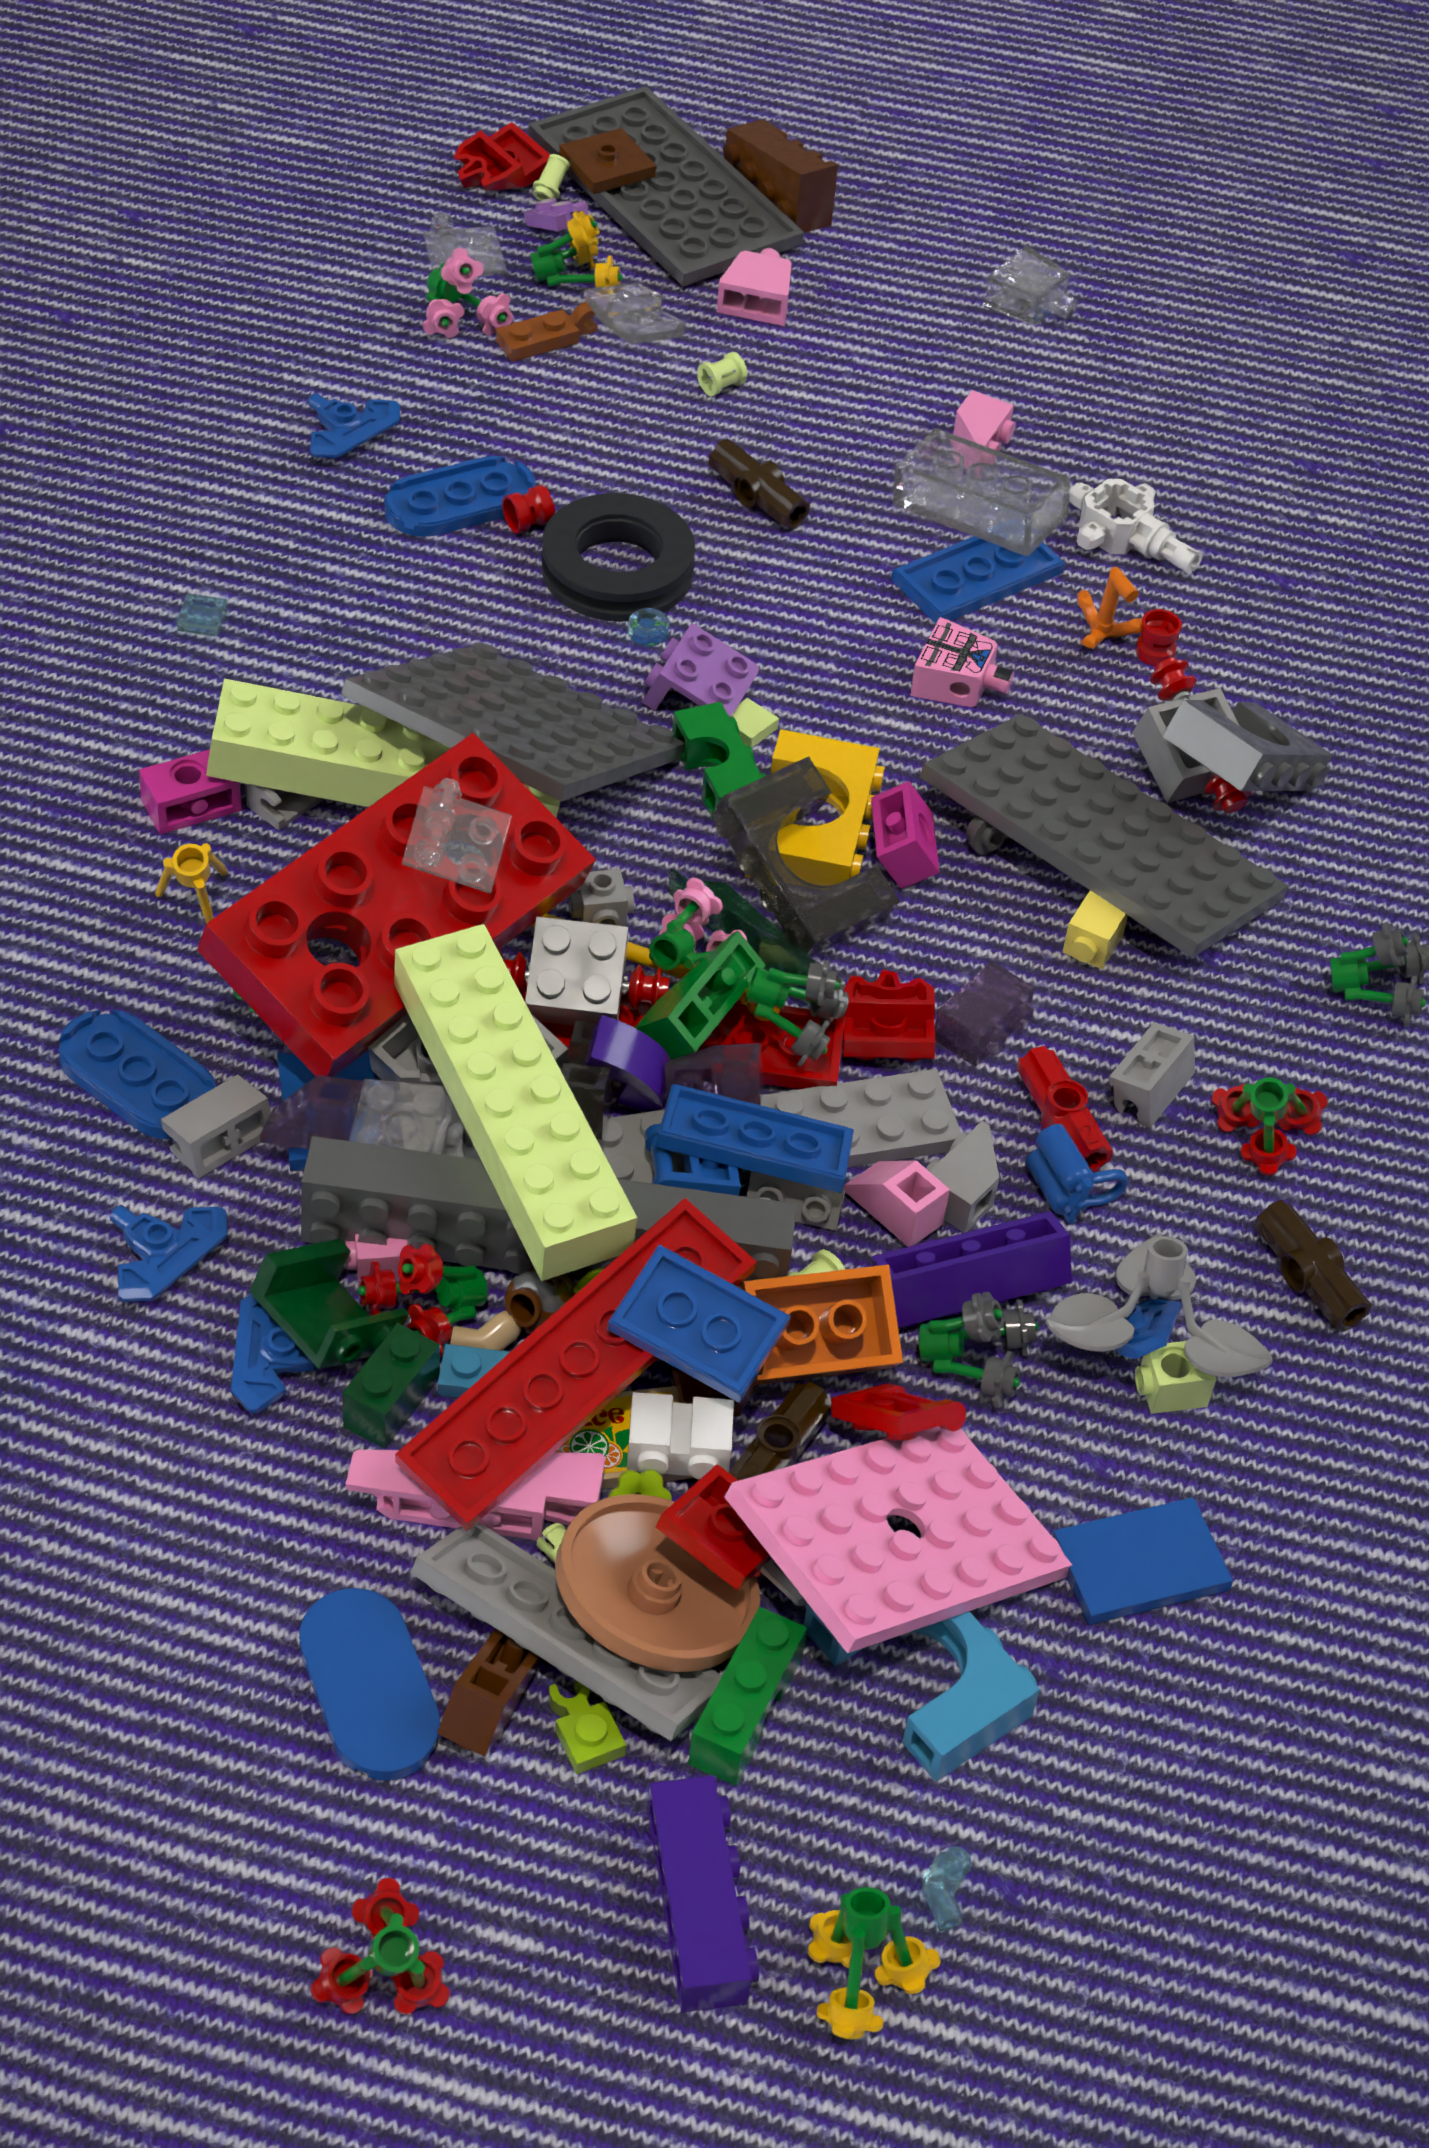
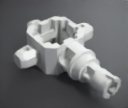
M1107 479L1095 489L1084 483H1076L1069 490L1068 499L1070 503L1081 510L1077 544L1085 550L1100 547L1110 554H1126L1131 549H1135L1146 558L1154 557L1157 560L1165 558L1187 574H1191L1192 571L1194 572L1197 569L1203 555L1201 551L1195 550L1177 540L1175 532L1170 530L1166 522H1161L1153 517L1155 490L1148 484H1140L1134 487L1122 479ZM1111 515H1122L1121 518L1117 517L1115 520L1111 518Z

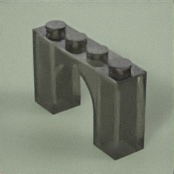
M809 756L724 795L712 813L718 833L730 843L737 855V861L741 870L751 877L759 890L762 904L768 911L774 914L782 927L785 941L791 948L797 951L802 960L886 920L900 903V900L878 865L841 883L821 886L802 880L782 860L777 844L778 830L819 811L832 793Z

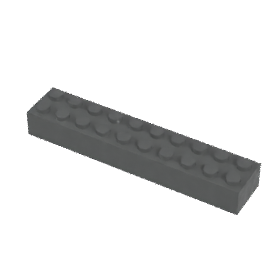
M312 1136L302 1178V1242L320 1243L340 1238L345 1244V1241H355V1234H359L358 1242L387 1245L388 1238L408 1240L407 1245H412L415 1249H420L423 1244H430L435 1252L440 1255L442 1261L459 1263L463 1266L474 1265L503 1269L518 1274L534 1269L524 1245L480 1159ZM618 1179L637 1216L634 1242L681 1200L686 1198L757 1261L755 1271L744 1281L787 1276L793 1246L797 1204ZM617 1257L566 1274L572 1280H580L595 1269L606 1268Z

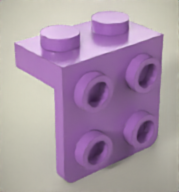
M691 623L682 639L678 641L672 637L660 656V659L666 662L664 667L656 662L643 684L650 687L642 703L656 711L671 687L699 706L721 701L727 714L731 717L758 674L759 667L744 655L694 623Z

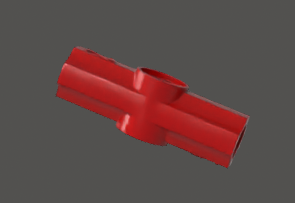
M1045 1045L1030 1049L1024 1057L1018 1060L1017 1071L1042 1113L1040 1122L1042 1130L1050 1125L1062 1124L1092 1172L1099 1171L1103 1165L1111 1161L1113 1150L1086 1106L1088 1101L1087 1090L1082 1084L1070 1079L1054 1050L1047 1049Z

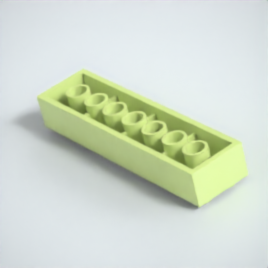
M224 679L211 740L206 776L370 807L451 748L365 706ZM524 784L557 817L560 801Z
M481 924L395 949L394 986L540 1280L544 1281L622 1254L634 1243L637 1216L485 925Z

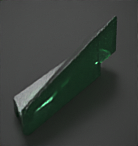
M671 869L669 872L668 893L673 897L677 890H684L690 878L675 869ZM701 880L713 892L714 896L721 900L723 905L722 911L719 914L710 915L709 922L705 925L712 933L718 930H722L725 934H731L734 930L743 931L749 945L765 963L766 966L763 969L768 971L770 968H774L786 973L808 976L810 963L820 964L806 954L727 883ZM791 984L793 987L806 990V986Z

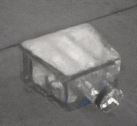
M1025 246L988 276L983 306L1025 323L1039 325L1052 313L1069 319L1076 310L1077 299L1066 294L1069 281L1068 272L1031 247Z

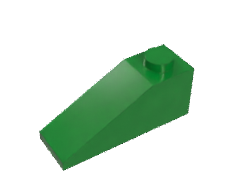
M736 931L659 998L635 1028L660 1044L671 1060L694 1053L748 988L756 967L763 969L766 965L741 933Z

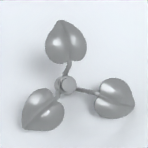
M1160 1233L1132 1250L1117 1267L1116 1282L1124 1292L1130 1294L1124 1307L1118 1309L1113 1301L1101 1295L1080 1293L1060 1301L1055 1306L1052 1314L1046 1318L1048 1328L1068 1344L1089 1351H1110L1124 1346L1133 1338L1134 1327L1125 1318L1131 1315L1140 1296L1150 1295V1298L1154 1300L1158 1297L1166 1300L1181 1299L1187 1331L1190 1335L1194 1336L1185 1342L1184 1353L1189 1362L1197 1369L1217 1377H1237L1266 1369L1273 1361L1269 1351L1254 1336L1233 1323L1215 1319L1204 1323L1202 1328L1196 1324L1190 1293L1193 1292L1196 1285V1276L1192 1268L1186 1263L1187 1246L1176 1238L1162 1236Z

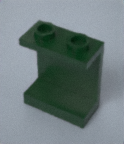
M340 1238L266 1254L249 1290L318 1369L338 1364H348L354 1360L370 1357L397 1323L404 1326L409 1316V1313L404 1308L370 1316L337 1281L351 1252Z

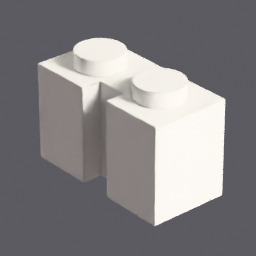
M633 1392L627 1470L643 1472L647 1469H652L660 1475H683L701 1479L718 1464L729 1473L734 1400L693 1397V1404L674 1403L673 1395Z

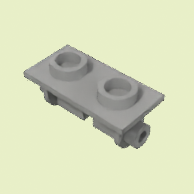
M751 1171L747 1197L758 1199L766 1197L772 1201L797 1204L795 1222L837 1231L846 1190L843 1187L842 1193Z

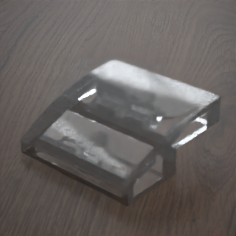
M638 282L589 288L584 291V298L596 316L613 333L630 344L678 338L684 335L686 322L660 310L663 295Z

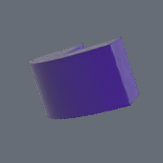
M601 1015L593 1030L583 1070L621 1081L616 1103L641 1111L651 1112L662 1110L672 1072V1061L662 1046L645 1033L621 1021Z

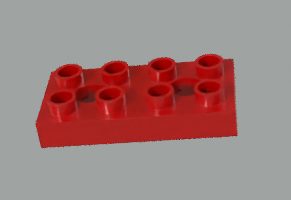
M472 733L206 923L197 951L321 1083L325 1084L368 1051V1047L408 1013L394 986L395 949L484 924L497 950L501 949L535 923L536 917L544 916L583 886L596 859L499 758ZM454 841L467 843L483 854L489 867L478 863H466L458 867L445 856L441 844ZM317 938L339 940L354 951L359 960V966L354 967L346 963H331L324 966L312 956L307 942Z

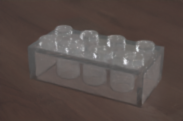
M937 428L932 430L894 466V506L1025 556H1029L1068 517L1070 477Z

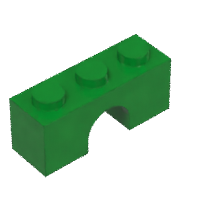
M721 701L674 711L672 732L674 733V738L685 742L682 759H680L685 769L709 767L704 768L701 799L716 828L753 820L756 817H764L766 799L770 798L771 795L769 780L765 773L760 774L755 765V758L751 747L744 745L739 735L736 719L733 716L729 717Z
M759 1606L692 1732L688 1765L712 1776L715 1775V1777L732 1785H738L759 1744L762 1726L773 1700L781 1701L802 1661L807 1633L806 1626Z

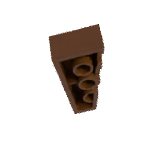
M764 119L727 128L726 142L723 146L724 159L804 233L832 225L838 172L837 163L832 160L824 162L822 154L815 150L806 151L802 142L797 139L788 140L786 132Z

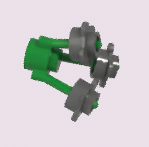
M1392 923L1382 924V930L1372 934L1374 946L1358 951L1343 952L1341 957L1330 958L1334 993L1345 992L1346 1001L1363 999L1393 1004L1392 1017L1405 1018L1404 1027H1409L1411 1016H1420L1422 1007L1426 1005V1000L1423 999L1424 990L1416 989V985L1424 983V971L1429 970V947L1427 944L1420 945L1417 933H1411V942H1409L1401 928L1395 930ZM1375 955L1379 958V960L1369 962L1366 959ZM1399 967L1403 978L1412 977L1411 983L1397 982L1394 994L1361 989V986L1369 985V971Z
M824 960V964L810 963L808 976L786 973L774 968H770L768 971L756 967L746 993L745 1002L756 1005L754 1015L771 1021L796 1038L790 1050L801 1057L797 1063L799 1067L804 1064L808 1057L816 1061L821 1054L827 1053L826 1046L830 1038L824 1032L830 1026L831 1021L835 1018L841 1019L844 1016L848 1007L849 997L846 992H843L845 980L844 978L837 977L838 971L830 970L829 960ZM791 984L806 986V990L793 987ZM788 996L810 1002L811 1015L821 1018L820 1025L809 1019L803 1029H800L774 1012L773 1008L782 1009Z
M984 1292L982 1296L980 1293H975L972 1296V1300L964 1302L962 1317L949 1320L930 1321V1324H921L919 1331L922 1363H934V1373H954L982 1380V1395L993 1397V1407L1000 1409L1005 1396L1013 1397L1020 1385V1369L1012 1367L1014 1352L1007 1351L1005 1359L990 1357L985 1369L953 1362L954 1358L963 1357L964 1340L981 1338L984 1342H987L991 1338L998 1340L1000 1336H1004L1006 1349L1021 1348L1022 1357H1026L1028 1342L1036 1341V1331L1039 1326L1034 1322L1032 1312L1024 1313L1022 1300H1016L1017 1309L1002 1311L999 1302L993 1299L990 1292Z

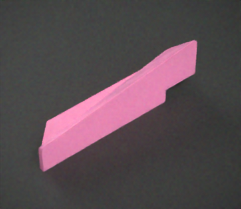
M356 1450L353 1453L346 1480V1489L350 1492L370 1493L377 1497V1510L389 1519L456 1529L461 1526L395 1462V1454L399 1450ZM555 1452L479 1522L499 1535L537 1540L539 1537H542L545 1520L569 1526L580 1511L600 1500L605 1456L601 1453Z

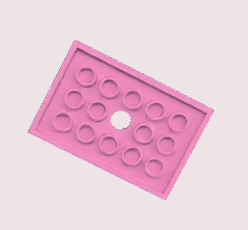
M937 1426L917 1432V1437L911 1440L881 1439L733 1482L725 1495V1499L846 1653L1067 1578L1069 1567L1072 1566L1057 1540L1049 1534L1028 1509L1027 1505L1015 1494L999 1475L995 1467L987 1461L961 1428L957 1431H948ZM898 1515L909 1519L918 1527L921 1538L919 1539L915 1534L906 1530L894 1532L888 1524L887 1517Z

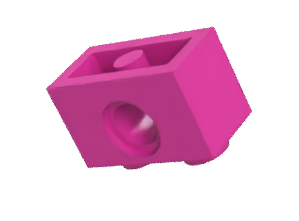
M210 749L139 769L141 801L160 835L242 811L240 782L206 776Z
M905 782L871 797L877 858L898 886L903 889L940 873L933 813L911 782Z

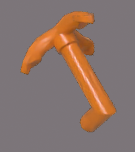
M1113 567L1110 570L1099 612H1097L1091 595L1086 590H1080L1078 593V605L1082 609L1085 619L1091 628L1090 634L1080 642L1086 648L1095 649L1106 638L1121 637L1140 632L1142 618L1131 619L1121 623L1114 622V614L1120 595L1126 603L1133 602L1139 596V591L1118 567Z

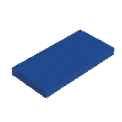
M1014 519L892 570L891 581L937 624L940 617L949 621L955 620L1064 573L1065 562L1021 521Z
M672 1084L655 1147L842 1193L854 1129Z

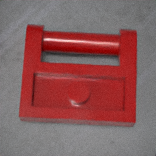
M891 1383L831 1397L832 1417L851 1422L852 1428L856 1430H879L886 1432V1437L891 1440H911L917 1437V1432L937 1426L948 1431H957L964 1425L966 1420V1408L958 1401L950 1399L935 1401L907 1393L905 1388Z

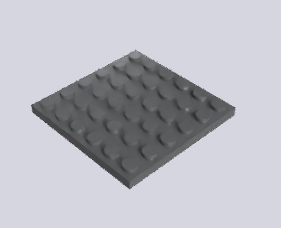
M475 643L474 646L466 648H455L453 651L443 654H432L431 657L420 660L412 659L408 663L389 665L387 668L377 671H366L362 675L346 678L341 693L342 696L450 748L474 733L522 783L559 801L567 800L682 759L685 749V742L674 738V733L670 729L659 725L649 726L638 721V715L634 712L621 708L613 709L602 704L603 699L598 695L589 692H577L568 688V683L565 680L552 675L543 676L532 671L533 666L519 659L509 660L498 655L497 648L485 643Z

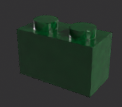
M397 1323L342 1392L343 1427L386 1449L439 1380L440 1344Z

